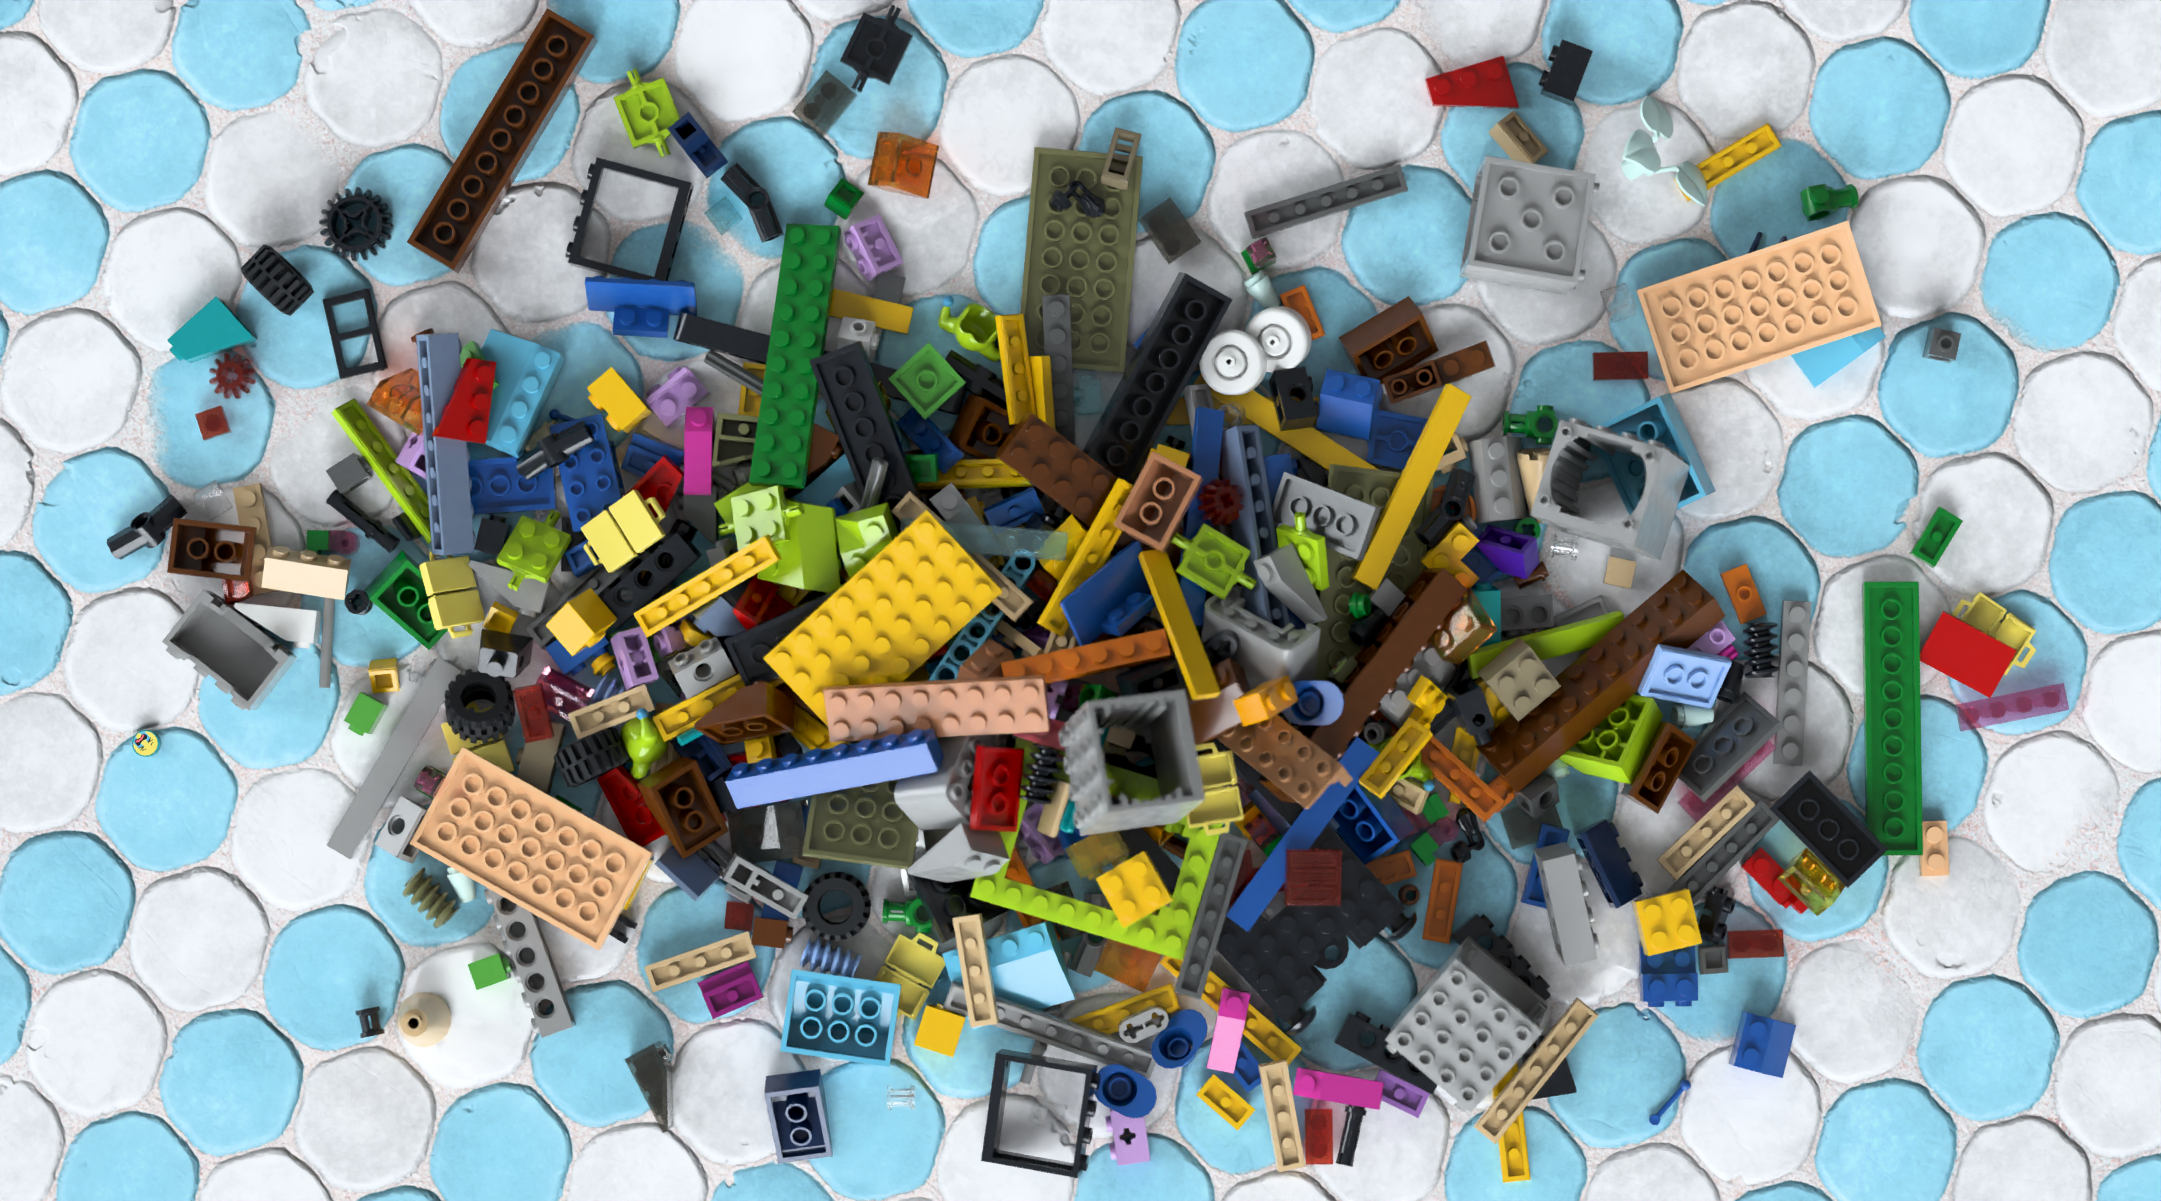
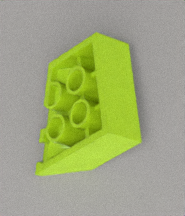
M785 498L788 506L802 503L804 506L802 510L805 512L802 515L790 517L789 531L791 541L775 545L782 559L758 572L757 579L827 593L842 586L840 585L839 576L841 560L837 558L836 543L838 542L835 508Z
M1633 694L1558 759L1583 774L1632 784L1663 714L1653 698Z

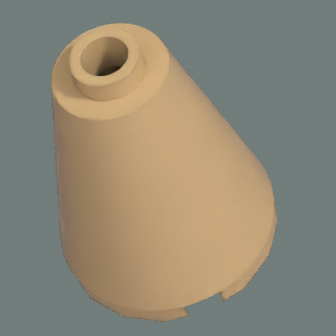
M1550 448L1522 449L1521 452H1516L1529 516L1531 518H1535L1530 514L1550 454ZM1535 518V520H1536L1538 523H1544V522H1542V521H1540V520H1538V519Z
M431 992L415 993L406 998L400 1005L396 1017L397 1028L401 1036L410 1044L418 1047H429L439 1043L448 1034L451 1027V1012L440 996Z

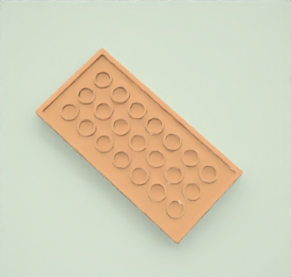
M1848 221L1637 290L1670 394L1882 326Z
M465 747L461 748L409 843L597 950H601L653 855V852Z

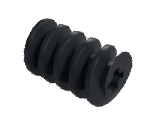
M1747 623L1750 627L1742 632L1745 635L1751 636V638L1744 640L1743 644L1751 647V649L1743 653L1744 656L1750 657L1752 660L1745 662L1744 666L1751 668L1752 671L1746 673L1745 677H1775L1772 676V673L1780 669L1777 666L1771 665V662L1778 660L1779 656L1771 654V651L1778 649V645L1770 643V640L1777 638L1778 634L1770 632V629L1777 627V623Z
M1033 743V746L1039 750V753H1030V757L1036 763L1026 765L1032 771V774L1023 775V778L1029 782V785H1020L1019 788L1026 795H1018L1017 797L1037 804H1051L1052 800L1046 794H1054L1055 789L1049 783H1058L1059 779L1052 773L1062 771V768L1056 762H1064L1065 757L1058 750Z

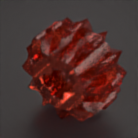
M237 353L233 359L230 354H224V363L219 359H215L214 362L219 366L218 369H209L210 373L216 375V377L209 380V383L212 385L218 384L214 392L220 394L224 391L223 395L226 399H230L232 393L236 399H241L240 390L249 394L251 391L246 386L247 383L252 385L256 383V380L249 378L250 375L256 373L254 368H248L251 361L247 358L241 361V355ZM232 370L238 375L236 380L232 379L233 383L227 378L229 372L233 374Z
M1214 479L1209 484L1203 485L1201 487L1203 493L1196 497L1202 502L1197 509L1204 510L1205 512L1202 519H1210L1211 525H1228L1233 520L1240 517L1238 511L1244 508L1239 502L1244 495L1237 494L1239 485H1231L1228 479Z

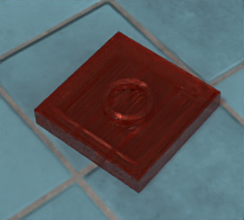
M1286 849L1284 904L1286 906H1341L1342 850Z

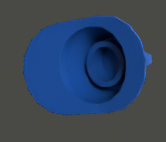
M1293 682L1292 685L1295 688L1299 701L1282 711L1286 719L1293 724L1322 726L1332 724L1343 712V694L1332 682Z
M1185 1009L1177 1012L1169 1020L1167 1027L1156 1036L1151 1047L1152 1057L1158 1065L1163 1068L1174 1069L1186 1066L1193 1061L1197 1050L1207 1036L1208 1026L1202 1014L1195 1010Z
M1118 1064L1107 1065L1097 1073L1101 1075L1099 1088L1094 1090V1094L1097 1100L1104 1106L1133 1119L1144 1117L1155 1107L1157 1099L1156 1089L1145 1076Z

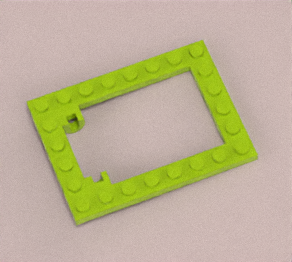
M1017 737L1014 748L1024 749L1021 785H1029V782L1023 778V775L1032 774V771L1026 765L1036 763L1030 757V753H1039V750L1033 746L1035 742ZM1058 750L1061 755L1066 757L1065 751ZM1056 762L1062 768V771L1052 774L1058 779L1071 782L1070 775L1065 772L1064 762ZM1104 763L1107 780H1113L1108 786L1109 794L1115 796L1122 794L1128 800L1138 799L1139 803L1144 800L1154 801L1156 797H1160L1157 778ZM1021 789L1020 795H1026V793ZM1020 798L1017 832L997 831L1001 834L1010 860L1028 802ZM1186 816L1177 823L1165 824L1164 831L1178 833L1190 838L1173 893L1174 901L1171 902L1170 907L1165 905L1126 928L1122 927L1112 909L1005 878L1010 860L998 872L975 878L970 897L1183 961L1220 834L1207 836L1203 826L1189 829ZM1223 823L1208 825L1209 830L1222 828Z

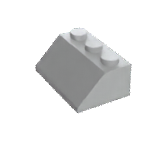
M1497 437L1469 442L1471 470L1475 476L1473 489L1477 524L1529 518L1516 458V452H1521L1522 450L1521 438Z
M1432 639L1427 648L1422 652H1418L1413 658V666L1406 673H1402L1396 680L1398 682L1396 688L1390 694H1385L1380 701L1381 706L1378 711L1398 729L1403 726L1415 708L1407 699V696L1421 675L1443 691L1457 672L1449 655Z

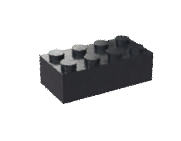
M1811 770L1770 808L1847 888L1888 850Z

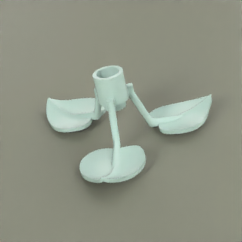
M1647 96L1641 102L1640 116L1644 125L1654 132V136L1651 138L1647 132L1641 129L1631 134L1622 158L1624 161L1621 163L1624 175L1628 179L1634 180L1645 173L1647 176H1651L1656 173L1675 171L1677 172L1675 179L1680 189L1689 198L1704 207L1707 203V186L1705 178L1697 166L1689 161H1685L1681 166L1673 165L1660 168L1661 159L1657 153V148L1654 147V143L1660 136L1664 139H1669L1672 136L1673 121L1662 103L1653 97Z

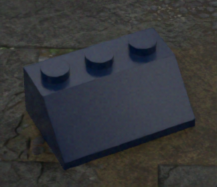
M1602 819L1574 833L1609 907L1617 909L1643 894L1640 887L1644 886L1637 871L1632 873L1628 864L1631 862L1630 855L1625 847L1620 848L1616 840L1619 837V833L1613 822L1608 823L1607 819Z

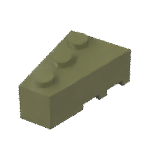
M718 412L712 467L714 469L752 461L758 417Z

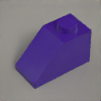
M1488 525L1478 537L1479 542L1476 546L1502 573L1527 579L1540 563L1537 539L1535 537Z

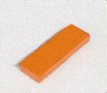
M1435 858L1422 939L1450 944L1463 863Z

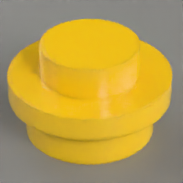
M606 652L596 658L591 664V667L594 669V675L599 676L602 674L604 677L607 673L610 674L616 668L614 664L616 657Z

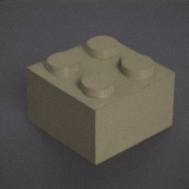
M1520 638L1477 672L1507 712L1517 721H1520L1560 687L1559 683L1530 646Z

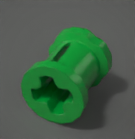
M1532 518L1522 519L1515 525L1514 532L1522 534L1524 530L1521 526L1531 525L1532 529L1530 532L1533 534L1532 537L1537 539L1540 535V525Z

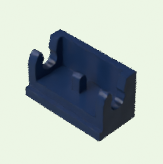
M705 734L683 746L678 743L677 737L670 741L680 757L683 756L696 760L706 783L732 767L731 762L719 744Z

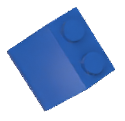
M1327 369L1320 392L1319 416L1317 417L1316 430L1369 441L1383 394L1380 380Z
M1742 1011L1729 1064L1783 1078L1796 1025Z

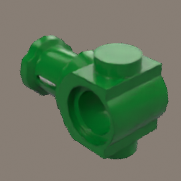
M1826 184L1809 186L1800 193L1803 204L1802 212L1806 216L1807 221L1829 217L1836 213L1838 208L1849 207L1853 209L1858 206V192L1853 184L1836 190L1831 186L1828 187Z
M1537 405V411H1527L1526 415L1510 414L1509 411H1504L1502 434L1524 433L1526 438L1536 439L1535 444L1552 445L1554 433L1558 428V420L1555 416V411H1553L1554 406ZM1540 418H1546L1550 421L1551 430L1549 432H1542L1538 428V420Z
M918 894L917 899L907 898L906 903L889 902L888 899L883 901L882 923L887 924L888 921L905 922L906 926H915V932L932 933L933 924L930 919L923 921L918 918L917 909L923 905ZM891 910L903 911V913H892Z

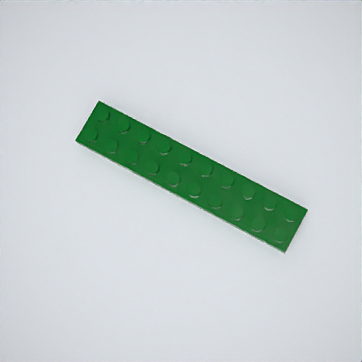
M786 224L749 483L752 486L773 487L778 485L783 488L805 489L819 385L809 361L824 355L842 230L839 226Z
M1862 582L1866 827L1888 848L1882 856L1923 855L1919 582Z

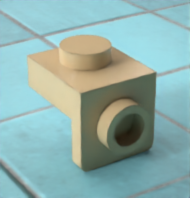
M1456 433L1453 434L1450 441L1455 451L1442 456L1435 472L1441 470L1442 474L1448 473L1453 468H1458L1456 463L1467 458L1465 453L1469 451L1463 437L1458 438Z

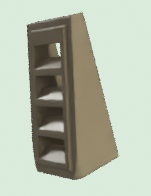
M1115 127L1101 176V183L1103 185L1123 190L1128 189L1142 134ZM1118 139L1133 143V146L1131 147L1117 143ZM1115 150L1129 153L1130 156L1116 154ZM1112 161L1126 164L1127 167L1112 164Z

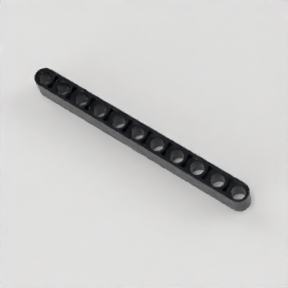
M680 313L673 339L766 364L770 335ZM824 350V355L830 353V351ZM870 362L882 396L908 402L888 380L897 369ZM961 387L937 410L959 415L967 389Z

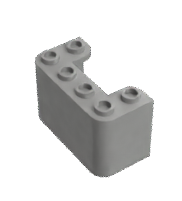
M1237 584L1231 587L1225 599L1222 600L1213 595L1205 602L1201 643L1203 644L1221 630L1229 629L1234 631L1239 637L1240 644L1230 659L1244 668L1251 690L1261 683L1286 675L1289 676L1291 683L1314 681L1321 628L1309 623L1306 625V629L1298 630L1294 629L1295 625L1290 623L1281 629L1244 609L1246 599L1242 598L1243 587ZM1222 640L1217 648L1218 653L1224 646L1228 645L1230 647L1231 641L1225 642ZM1206 653L1209 663H1212L1211 655Z
M208 590L200 592L162 641L168 646L166 651L178 660H191L195 663L193 668L204 677L210 675L217 680L215 686L226 694L230 692L233 696L231 702L240 709L248 711L259 708L297 659V656L223 598Z
M1007 734L936 737L944 755L938 772L898 779L894 790V798L897 805L920 830L955 828L960 823L969 825L972 793L967 787L975 769L976 746L1006 747L1010 738Z

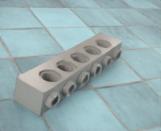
M489 888L485 889L486 900L489 905H494L496 915H493L495 925L498 931L503 930L506 938L503 941L505 952L508 957H513L515 966L512 967L514 977L517 982H522L525 992L521 993L526 1008L531 1007L534 1018H531V1023L535 1033H540L541 1037L544 1038L575 1026V1020L537 916L517 904L513 911H507L503 907L505 897ZM516 922H521L525 925L526 932L522 937H517L513 934L512 927ZM526 947L531 948L535 952V959L531 963H527L522 959V951ZM535 973L541 974L544 977L545 983L541 989L535 988L531 983V978ZM544 999H548L554 1004V1010L551 1014L543 1013L540 1008L541 1002Z

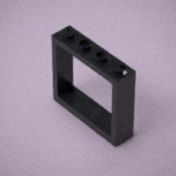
M597 157L595 164L591 163L589 166L587 179H590L588 190L584 189L581 195L580 205L583 206L581 216L577 215L574 220L573 231L576 232L574 241L569 242L566 249L565 257L569 258L568 263L571 266L620 279L629 277L636 280L659 279L661 281H668L693 192V184ZM604 169L678 189L654 277L580 257Z
M1007 1049L999 1050L995 1056L981 1161L1078 1178L1083 1171H1087L1089 1155L1085 1154L1086 1146L1091 1143L1093 1128L1089 1127L1090 1118L1095 1116L1097 1101L1093 1100L1094 1090L1099 1088L1101 1075L1097 1074L1098 1065ZM1011 1061L1086 1074L1074 1163L999 1150Z

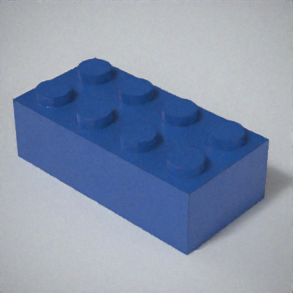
M1350 741L1347 743L1348 748L1351 745ZM1359 782L1333 816L1340 825L1336 830L1364 865L1400 842L1415 829L1388 792L1381 799L1363 787Z

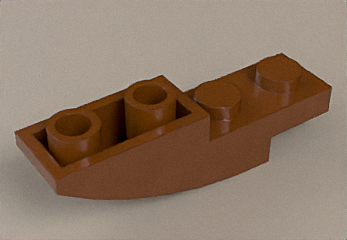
M1483 341L1385 377L1382 380L1391 404H1395L1444 387L1445 384H1452L1496 367L1488 342Z

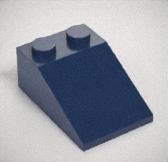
M820 1069L766 1076L764 1095L778 1163L833 1156L825 1091Z

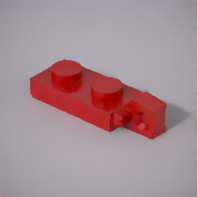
M1759 847L1741 865L1747 874L1778 905H1782L1785 909L1791 905L1799 914H1802L1809 908L1800 897L1803 891L1799 888V885L1762 847Z

